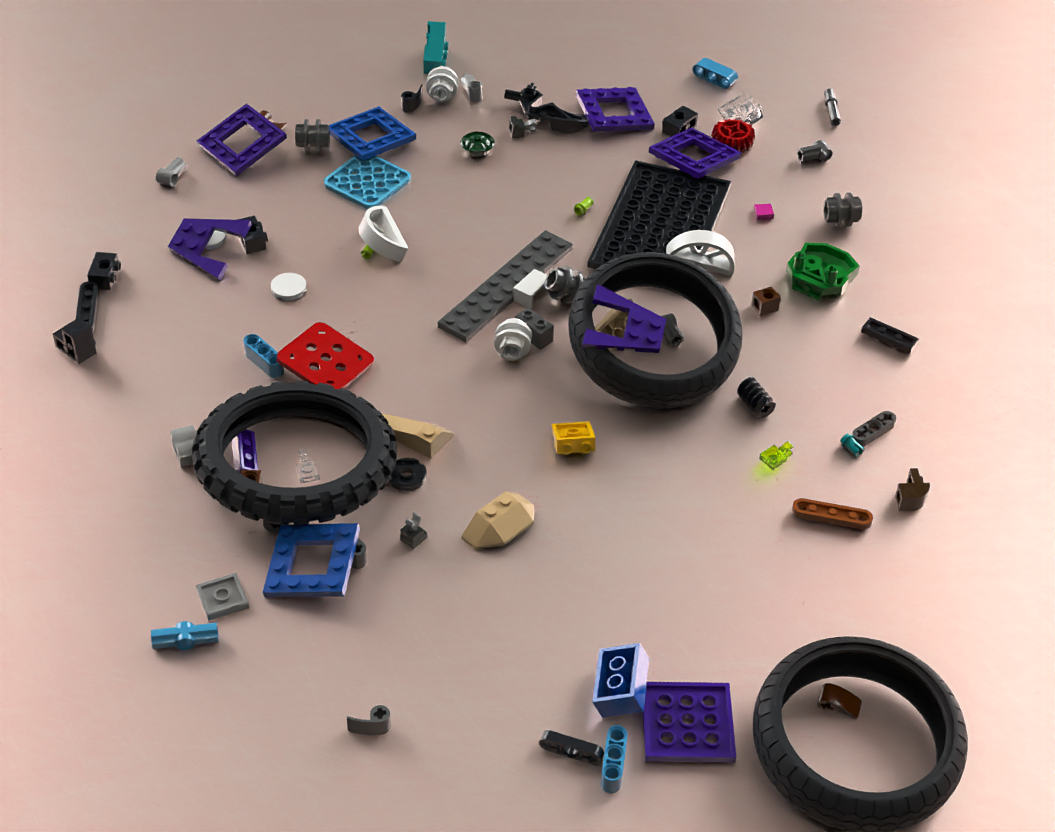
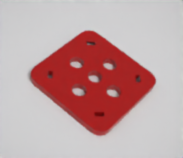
M318 322L281 349L277 354L276 360L281 366L303 381H309V384L318 385L320 382L330 384L334 389L339 390L340 388L345 389L373 365L374 357L371 353L329 325ZM307 347H312L315 351H309ZM333 348H339L341 351L336 352ZM322 357H327V358H329L330 360H329V361H324V360H322L321 358H322ZM315 366L318 370H312L309 367ZM336 367H342L345 370L339 371L336 369Z

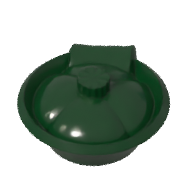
M475 131L464 135L461 138L460 144L470 157L486 156L489 150L493 148L495 140L485 132Z

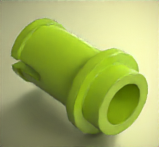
M586 197L581 203H577L574 212L579 216L585 215L587 210L594 205L593 199Z
M367 244L361 251L364 259H370L374 253V250Z

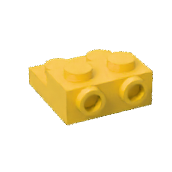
M590 421L552 424L554 447L557 454H588L595 451V435Z

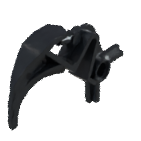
M534 83L527 85V88H524L521 92L505 90L504 98L519 101L528 120L550 121L552 131L574 133L590 125L585 114L567 112L552 102L542 105L543 94L536 90L537 86H534Z

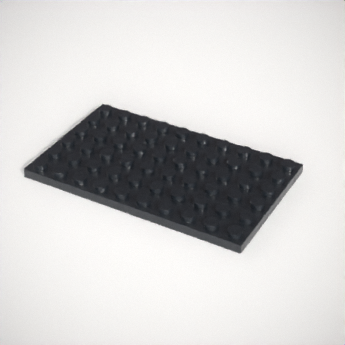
M635 160L590 255L587 267L597 269L612 259L634 253L656 252L666 254L668 243L682 233L693 230L713 232L731 187V181L710 176H703L697 179L678 169ZM696 246V248L701 250L702 246Z

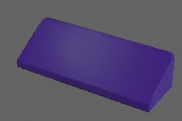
M245 429L232 440L234 469L241 473V470H258L255 432Z

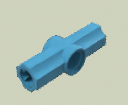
M183 621L177 623L173 628L151 630L153 649L176 646L180 650H189L195 644L219 641L217 623L194 625L191 622Z

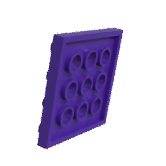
M647 682L643 712L645 761L736 763L730 684ZM667 700L670 702V704L664 706L661 705L659 701ZM688 700L692 705L685 706L681 701ZM709 700L712 701L714 705L706 706L703 702ZM662 718H667L671 721V723L663 724L660 720ZM688 718L694 723L685 724L682 720ZM713 719L716 723L709 725L704 720ZM669 737L673 741L671 743H665L661 740V738ZM686 737H691L695 740V742L687 743L683 739ZM712 737L718 742L711 744L706 739Z

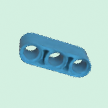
M708 58L701 59L692 68L693 73L697 77L724 89L729 88L738 80L736 71Z
M249 334L244 337L246 357L271 378L281 377L284 374V367L276 360L278 352L256 334Z
M620 725L610 727L607 732L601 776V787L607 793L618 792L622 784L628 734L627 730Z

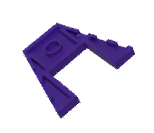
M184 218L171 239L168 248L183 259L190 261L194 266L203 269L207 274L214 276L218 281H221L228 265L221 261L201 256L215 230L245 238L252 223L250 220Z
M597 284L592 303L628 313L623 338L586 328L581 348L589 346L601 350L617 348V351L635 349L634 352L659 353L666 319Z

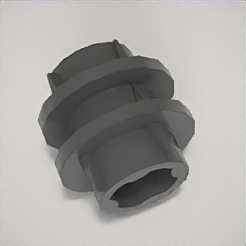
M305 119L304 124H296V146L304 147L305 152H309L310 147H316V152H321V148L329 147V125L321 124L320 119H316V125H310L309 119Z
M851 192L845 193L844 199L841 198L839 193H834L833 197H827L824 201V219L827 223H833L835 227H839L842 221H844L847 227L852 226L853 222L861 220V199L859 196L853 197Z
M564 265L549 271L545 279V288L550 293L552 299H560L562 303L570 304L585 278H583L580 271H572L569 266Z

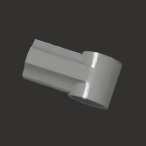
M469 73L464 74L460 79V84L468 93L469 100L472 102L481 101L483 98L482 83L476 81Z
M177 157L165 169L160 168L157 171L156 181L174 187L178 182V177L187 168V164L183 159Z

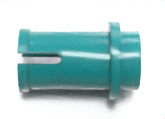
M847 433L840 439L841 446L846 447L855 457H859V454L862 455L865 451V448L854 439L852 434L849 435Z

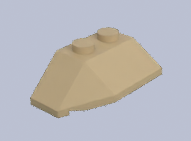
M505 491L475 513L462 534V539L475 550L481 549V547L503 546L534 524V505L520 494Z

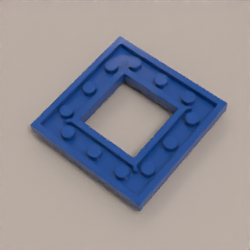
M380 106L329 125L330 135L362 161L416 140V133ZM376 124L386 131L388 135L365 142L354 132Z
M359 524L280 525L262 592L264 597H344L360 532ZM333 545L326 574L290 575L298 546Z

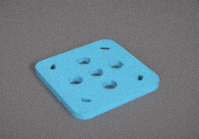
M355 155L325 177L324 187L369 209L374 206H380L411 181V174L378 156L362 161Z

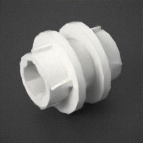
M441 66L429 72L426 91L430 97L444 103V101L451 100L456 95L458 77L452 69Z
M507 318L496 329L494 347L499 356L504 359L519 361L530 350L532 332L522 320Z

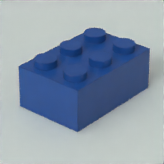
M641 643L599 649L592 703L602 718L644 712L649 657Z

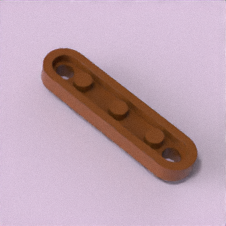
M805 498L796 499L792 506V513L796 517L857 529H868L873 521L872 513L861 508Z

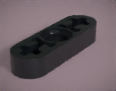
M545 730L539 740L540 747L546 751L591 765H599L605 753L604 749L597 744L551 730Z

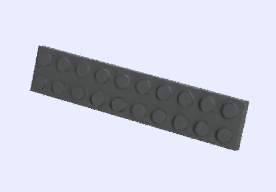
M545 230L438 321V328L464 342L469 341L514 301L513 288L534 269L545 274L573 249V244Z

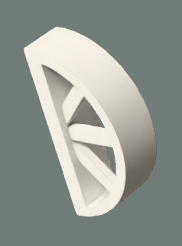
M374 206L366 211L359 225V234L363 241L380 255L402 262L409 248L387 207Z
M706 230L688 231L673 238L666 248V254L691 261L703 269L732 276L734 273V249L731 243L718 233ZM696 246H702L701 250H698ZM709 247L717 249L714 251L707 252Z

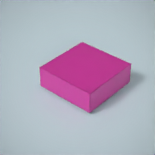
M754 204L757 220L774 219L771 204Z

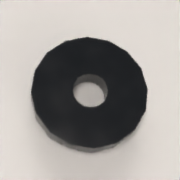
M400 458L396 461L395 470L391 474L389 483L392 487L401 491L416 490L426 481V467L415 458ZM409 472L411 475L405 476L403 473Z

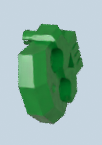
M805 242L801 251L796 252L787 262L786 272L791 277L793 290L800 291V293L807 294V296L820 301L825 295L835 294L841 296L847 290L848 284L858 275L860 265L848 252L832 245Z

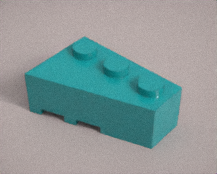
M428 21L427 43L423 59L424 74H429L431 70L437 67H446L449 51V42L446 41V22Z

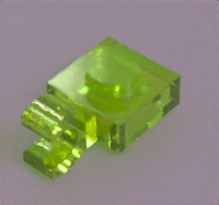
M789 441L779 448L773 445L760 453L759 459L774 470L785 463L787 458L793 454L790 449L794 446Z

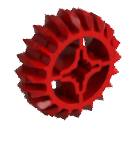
M729 118L728 120L723 119L722 122L718 121L714 125L711 135L712 138L742 153L745 150H749L755 141L754 128L747 122H742V119L731 120Z

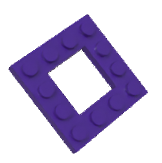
M636 87L585 88L576 90L575 95L593 132L654 129L655 123ZM625 102L631 115L605 117L598 103Z
M246 103L196 142L204 151L235 176H238L287 139V135ZM244 125H247L261 137L237 154L225 145L223 141Z
M694 128L687 129L650 146L648 152L697 179L741 158V152ZM693 144L701 150L711 153V155L696 161L678 151Z

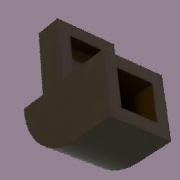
M910 468L907 483H898L895 499L899 511H916L921 509L926 503L930 483H924L918 468Z

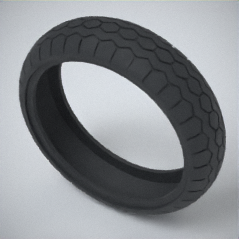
M642 252L612 259L598 267L584 280L576 292L570 308L568 321L569 338L580 366L590 379L604 391L633 405L668 409L698 402L722 386L731 375L740 356L742 323L731 295L708 271L678 256H671L665 253ZM597 284L614 293L633 287H655L674 292L686 298L704 313L713 327L717 340V353L707 363L694 370L666 375L649 373L634 368L617 358L608 348H605V350L589 346L581 348L586 328L596 331L592 312L597 307V304H593L592 301Z
M854 636L833 637L809 643L795 650L780 661L770 672L759 691L754 707V744L760 763L771 783L799 811L822 824L849 832H894L911 827L930 817L947 802L958 786L965 769L968 752L967 729L963 713L951 689L921 659L898 646L884 641ZM856 677L877 682L899 693L923 716L935 742L936 766L920 781L895 791L864 792L840 786L816 773L793 749L784 730L782 708L798 690L821 679Z

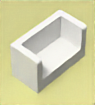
M536 269L532 270L513 288L514 302L531 309L533 307V296L541 289L547 290L545 288L547 274Z

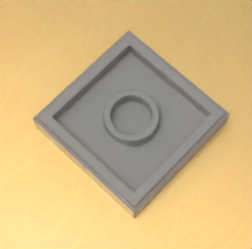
M237 573L196 585L208 621L249 608L248 600Z

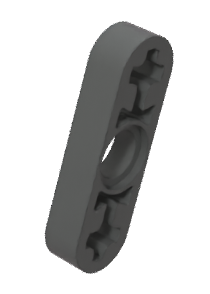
M890 411L881 412L854 429L852 433L854 439L862 447L868 445L894 428L896 415ZM869 427H876L879 430L873 431Z

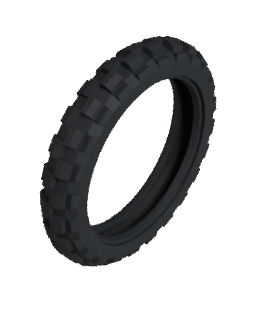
M285 381L274 382L266 387L259 385L249 388L246 393H238L230 397L225 403H221L211 411L208 418L204 419L197 430V435L194 437L192 460L196 477L203 485L204 490L225 508L234 513L240 511L242 516L255 521L264 519L268 524L283 525V522L294 523V526L308 525L310 521L318 520L319 523L331 521L339 514L345 516L357 510L359 505L364 506L375 498L379 490H383L389 482L391 474L395 470L397 444L394 431L388 425L387 419L361 396L357 397L351 391L343 388L339 390L334 389L332 385L320 382L316 385L309 384V381H295V383L286 384ZM295 416L319 418L339 424L356 435L366 449V453L360 463L342 477L320 485L296 488L277 487L253 481L237 472L224 457V452L229 443L245 429L263 421Z

